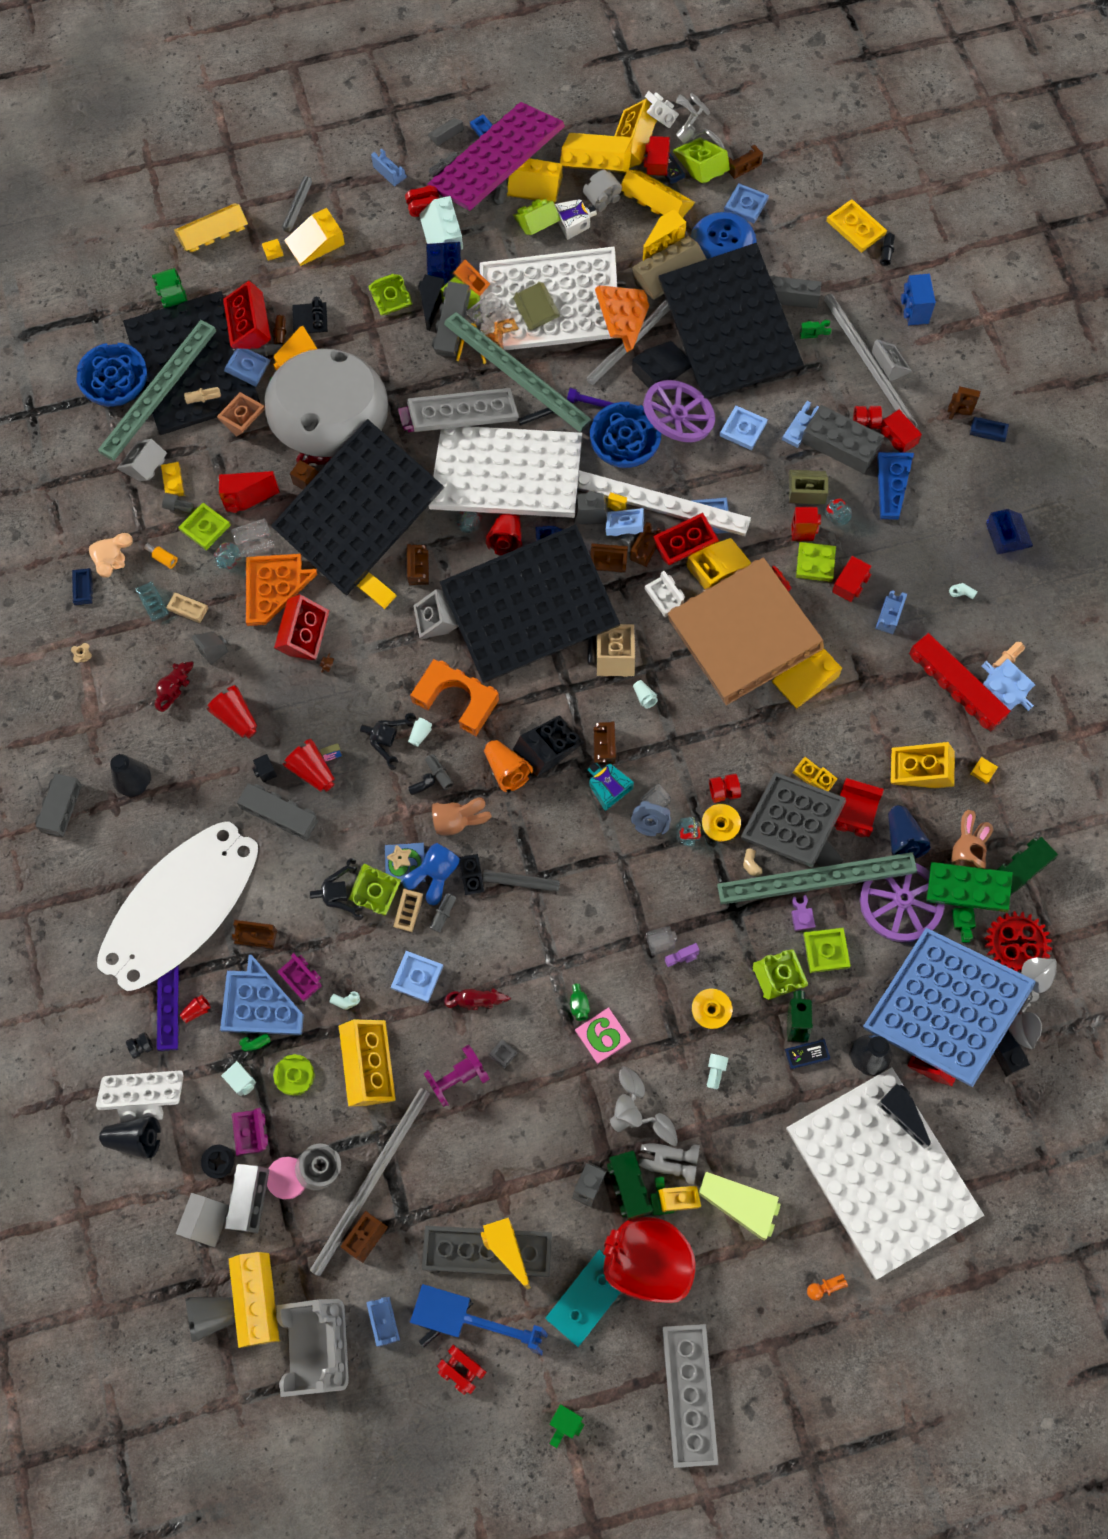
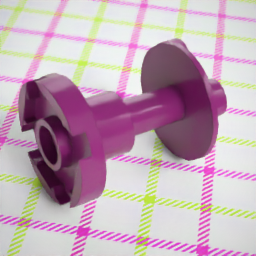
M469 1044L462 1048L466 1058L453 1066L454 1071L436 1082L429 1070L423 1073L443 1107L449 1106L442 1092L456 1083L462 1081L464 1084L475 1076H478L482 1084L490 1080Z

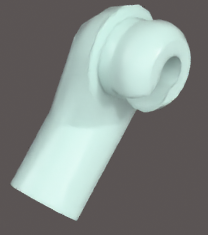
M964 583L953 585L949 589V593L953 597L966 595L971 599L978 592Z
M355 991L345 998L333 994L330 1003L347 1010L360 1002V995Z

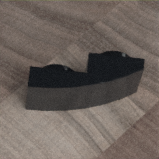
M478 854L459 857L465 895L485 892Z

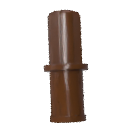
M277 315L275 328L273 329V344H285L284 339L287 330L285 329L286 318L284 315Z

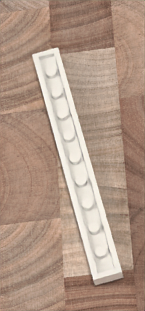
M579 470L577 486L579 491L603 493L605 498H608L611 492L627 497V504L684 520L704 513L711 527L746 536L751 517Z

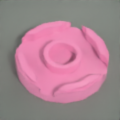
M279 1158L268 1168L270 1170L267 1187L275 1197L284 1200L294 1199L305 1190L295 1174L296 1158Z

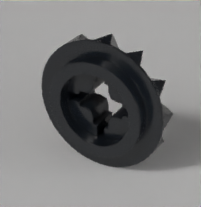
M220 1144L209 1147L201 1158L203 1172L214 1179L224 1178V1176L231 1173L235 1165L232 1151ZM220 1155L221 1160L226 1162V1164H219L218 1168H216V1164L210 1160L218 1159Z

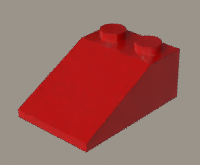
M274 471L219 475V495L226 512L244 511L280 493Z

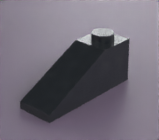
M425 274L423 280L419 282L418 291L421 294L426 329L430 331L442 301L440 289L445 286V280Z
M1007 1030L994 1051V1055L1006 1077L1030 1065L1021 1046L1010 1031Z
M895 1084L877 1105L925 1149L929 1147L931 1141L914 1100L906 1087Z

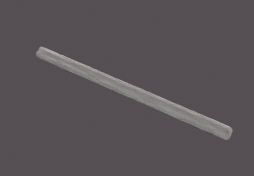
M833 294L826 295L825 303L896 411L900 409L917 428V422Z
M666 300L644 320L636 343L670 310ZM623 342L587 376L588 383L594 385L627 353Z
M419 1089L312 1265L310 1271L316 1276H320L428 1099L430 1093L427 1090Z

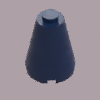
M896 805L892 807L888 813L892 855L913 852L916 859L925 855L931 847L930 841L905 806Z

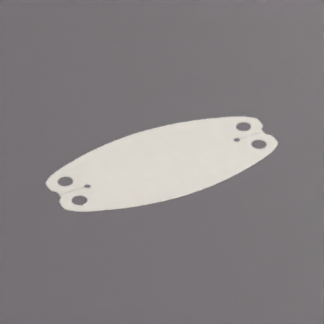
M221 822L201 831L171 851L142 878L121 906L101 945L97 959L98 969L106 975H114L118 979V984L124 990L132 991L155 981L187 959L217 930L237 902L254 867L258 854L257 842L250 837L240 836L238 828L231 822ZM220 830L228 831L229 838L226 841H219L217 839V833ZM240 846H247L250 849L247 857H240L237 850ZM223 851L227 852L226 856L222 855ZM109 953H116L118 955L119 961L115 965L107 964L106 956ZM131 954L135 955L134 959H130ZM133 969L140 973V978L135 982L127 979V973Z

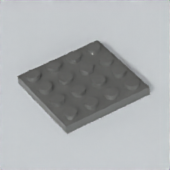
M775 772L744 829L741 839L813 868L846 803V798Z

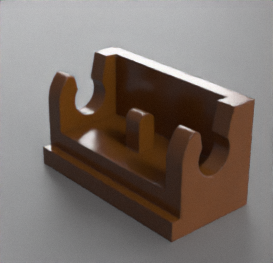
M752 145V149L748 153L735 160L728 158L730 166L728 172L734 179L762 165L763 152L756 145Z
M646 522L643 532L638 536L630 554L631 561L645 567L648 566L657 549L653 536L661 533L660 528H657L656 531L653 530L649 522Z
M591 543L590 556L596 570L626 573L628 546Z
M407 544V578L409 585H429V551L425 550V545Z
M615 721L596 723V727H593L594 763L616 764Z
M234 920L235 933L232 934L234 944L274 949L277 929L274 925Z
M365 1211L340 1247L364 1263L388 1227Z

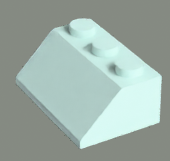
M451 196L434 199L419 214L430 256L462 250V235Z

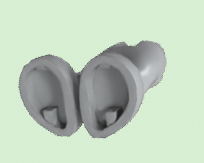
M642 1144L641 1151L655 1154L654 1161L639 1159L638 1165L656 1173L673 1174L674 1176L682 1175L688 1184L694 1185L697 1166L675 1164L664 1159L685 1161L697 1165L700 1145L694 1144L689 1150L683 1151L681 1148L677 1149L663 1144Z

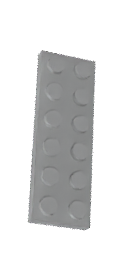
M510 388L408 398L407 400L415 432L518 421L519 418Z
M706 1324L662 1327L673 1467L718 1465Z

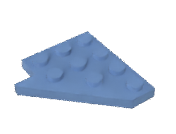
M252 955L248 957L247 971H227L220 1026L221 1032L302 1035L304 1015Z

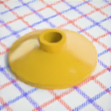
M716 804L705 811L702 818V827L706 835L711 839L721 842L728 841L738 834L741 827V819L733 807L726 804ZM722 822L724 827L720 828L717 824Z
M705 989L694 998L692 1014L696 1022L707 1029L721 1028L731 1018L732 1003L724 992L718 989ZM713 1007L715 1009V1013H709L708 1008Z

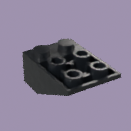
M559 715L520 735L513 750L531 764L533 773L538 777L561 762L580 747L584 741Z

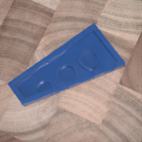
M878 452L880 519H899L914 453Z

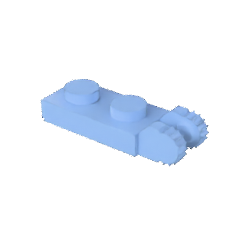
M809 401L805 403L782 437L783 441L796 448L801 444L804 430L819 406H816L811 416L806 414L811 406Z

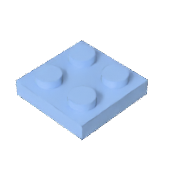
M735 406L720 432V437L752 451L768 419Z
M644 508L608 512L606 535L619 536L621 534H638L643 532Z
M406 951L391 989L429 1003L443 969V964Z

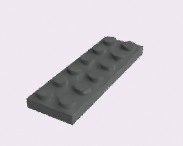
M425 1226L422 1270L513 1275L494 1253L484 1246L481 1232H484V1229ZM514 1230L527 1276L550 1277L552 1232Z

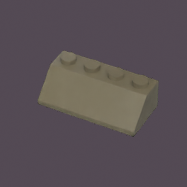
M687 236L633 266L635 284L654 300L664 294L658 275L706 260V257L699 244L690 236Z

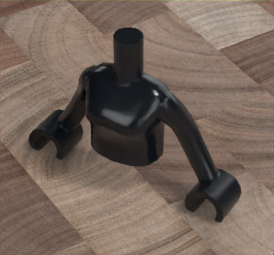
M413 713L406 714L405 719L380 720L374 727L362 724L360 732L370 734V744L384 757L390 770L396 769L390 763H398V759L395 756H390L379 744L391 747L397 734V729L392 727L405 724L409 727L414 726L413 722L408 721L411 718L416 719Z
M354 858L348 859L345 867L323 881L321 890L310 891V899L322 898L327 907L346 910L352 913L355 920H361L363 915L355 914L357 911H362L361 906L352 907L341 903L347 901L345 881L333 882L346 872H356L357 867L349 866L350 864H355L356 860Z

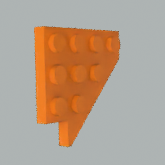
M602 285L597 286L595 292L610 337L622 338L626 352L631 351L634 348L649 308L645 291Z
M301 554L246 557L247 626L266 625L286 606L288 598L296 596L317 576L316 569L302 570Z

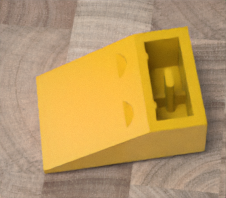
M675 209L659 218L643 246V261L685 238L686 221Z
M729 538L690 555L687 568L702 587L706 589L715 586L722 579L729 578L736 571L748 567L751 561L732 538Z

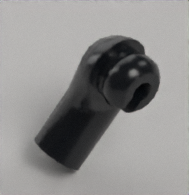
M431 773L425 774L423 781L408 787L410 794L415 795L434 785L435 779Z

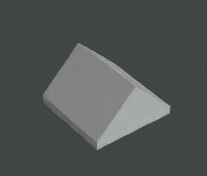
M878 339L874 342L871 354L890 382L912 372L894 344Z
M191 1193L176 1234L216 1247L226 1221L229 1205Z

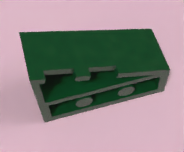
M1043 837L1039 839L1033 838L1027 844L1029 848L1023 853L1021 850L1011 857L1013 861L1009 865L1004 863L997 869L999 871L1013 872L1012 895L1037 873H1040L1050 862L1057 859L1058 853Z
M634 1150L609 1157L610 1163L607 1164L609 1175H614L616 1184H613L616 1197L620 1196L622 1204L619 1205L622 1218L626 1217L627 1220L651 1215L653 1208L647 1197V1190L641 1177V1171Z

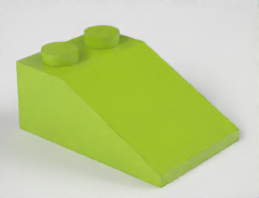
M701 137L673 150L674 155L690 175L701 183H707L710 179L722 176L730 170L727 150Z

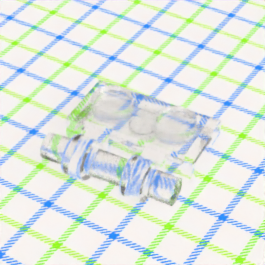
M490 292L466 311L465 314L477 327L483 323L484 326L480 329L485 334L487 331L493 330L497 323L503 322L511 311L508 307L501 310L500 308L503 307L502 301ZM495 314L496 316L490 320L489 317Z
M265 518L231 529L237 548L245 547L244 550L239 551L241 558L246 556L252 557L255 553L269 551V548L275 547L273 540L267 542L265 540L272 536ZM257 541L261 542V544L250 547L251 543Z

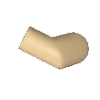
M746 849L743 866L751 876L759 877L762 874V868L754 861L756 851Z

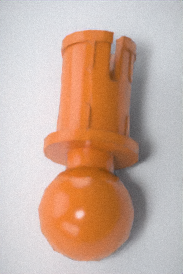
M843 1274L826 1281L822 1279V1285L812 1283L808 1286L807 1295L812 1300H820L824 1293L827 1292L828 1296H831L830 1293L845 1287L847 1288L848 1284Z

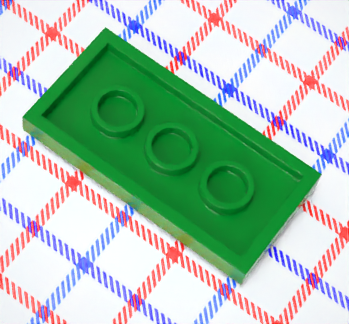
M931 862L927 902L1009 912L1013 872Z

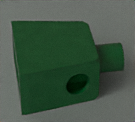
M798 990L793 992V998L788 1006L787 1041L808 1042L813 1029L812 1001L806 999V992Z

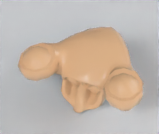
M121 533L114 538L100 540L89 546V554L96 565V572L101 577H110L113 570L124 568L125 556L120 549L129 547L133 543L131 535Z

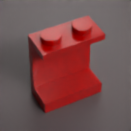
M846 778L840 796L846 798V803L833 827L842 832H853L859 837H869L873 830V822L884 789Z

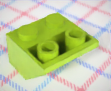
M546 199L534 200L531 202V206H523L517 209V213L513 214L515 220L527 235H533L560 221L554 202L547 201Z

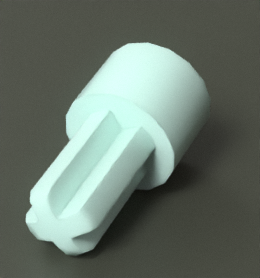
M716 1054L710 1055L708 1067H711L707 1087L712 1089L719 1088L722 1071H726L728 1057Z

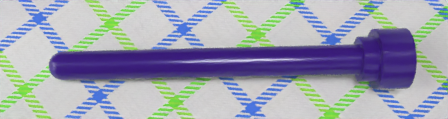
M573 388L569 389L567 400L570 403H578L580 401L603 408L614 404L613 402L582 395L577 389Z

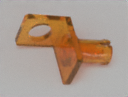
M514 318L494 322V332L485 335L504 349L503 334L516 331L519 328ZM512 324L513 326L505 328L503 325Z

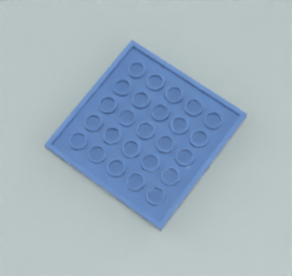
M925 928L863 1027L872 1034L884 1037L896 1047L973 1087L1036 982L1015 970Z

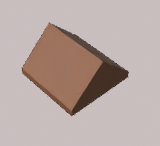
M240 392L217 418L237 437L265 410V406Z

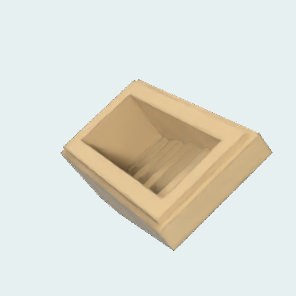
M403 889L393 927L413 932L423 900V893ZM407 896L417 898L416 902L407 900ZM405 903L415 906L414 910L404 907ZM403 911L412 913V917L402 915ZM400 919L411 921L410 925L400 923Z

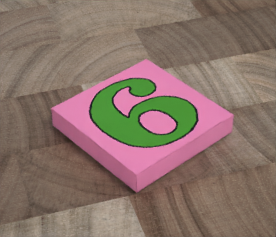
M609 1007L575 1029V1032L597 1065L631 1043L630 1038Z

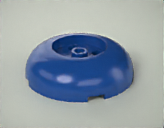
M716 212L705 216L695 225L690 235L699 244L706 259L757 242L752 226L741 216L730 212Z
M105 343L96 346L82 357L77 366L76 381L81 392L93 403L105 407H117L131 402L142 392L147 380V367L142 355L134 347L124 343L112 345Z
M617 402L606 406L594 417L590 428V441L595 453L607 464L618 468H633L644 464L653 457L660 445L661 432L650 423L643 405L637 406L630 404V402ZM611 434H616L617 437L613 439Z

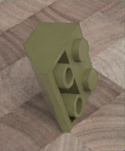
M789 470V503L826 504L828 497V476L826 471Z

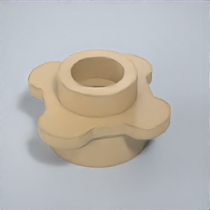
M87 643L71 648V652L74 654L73 660L76 663L86 662L92 657Z

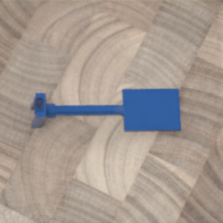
M422 1284L410 1323L457 1338L460 1336L463 1324L466 1323L519 1339L522 1343L528 1344V1348L533 1353L542 1356L543 1351L538 1347V1344L542 1342L540 1337L547 1338L548 1333L542 1327L534 1325L532 1331L526 1329L522 1331L469 1315L467 1310L470 1298Z

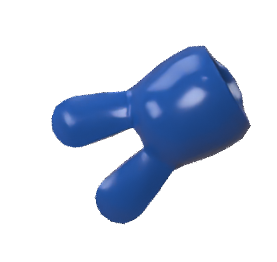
M435 843L427 851L421 866L403 878L402 885L404 888L412 890L427 875L430 876L433 880L425 898L428 904L437 905L442 898L444 881L454 872L460 858L446 847Z

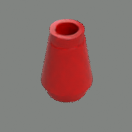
M203 995L196 996L180 1013V1017L185 1023H188L208 1013L211 1005Z

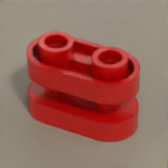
M431 185L411 189L405 194L408 210L412 217H419V214L434 199H439L437 188Z
M453 1344L448 1350L452 1357L448 1362L444 1359L437 1365L440 1369L438 1374L447 1381L451 1378L457 1383L455 1388L463 1395L467 1392L471 1394L476 1388L472 1383L473 1379L476 1376L482 1379L487 1371ZM459 1362L469 1369L465 1376L455 1369Z

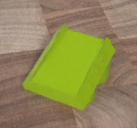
M391 274L382 277L368 286L381 315L393 313L413 304L404 286L403 277L400 275Z
M363 864L348 900L353 901L356 905L364 906L386 916L401 880L367 864Z
M793 949L782 951L774 956H765L762 960L753 963V971L764 993L763 997L768 1000L808 986L806 977Z

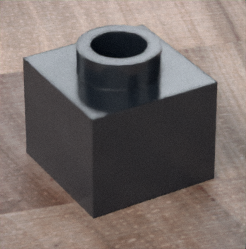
M267 754L253 760L255 767L252 768L256 778L260 777L263 783L277 777Z

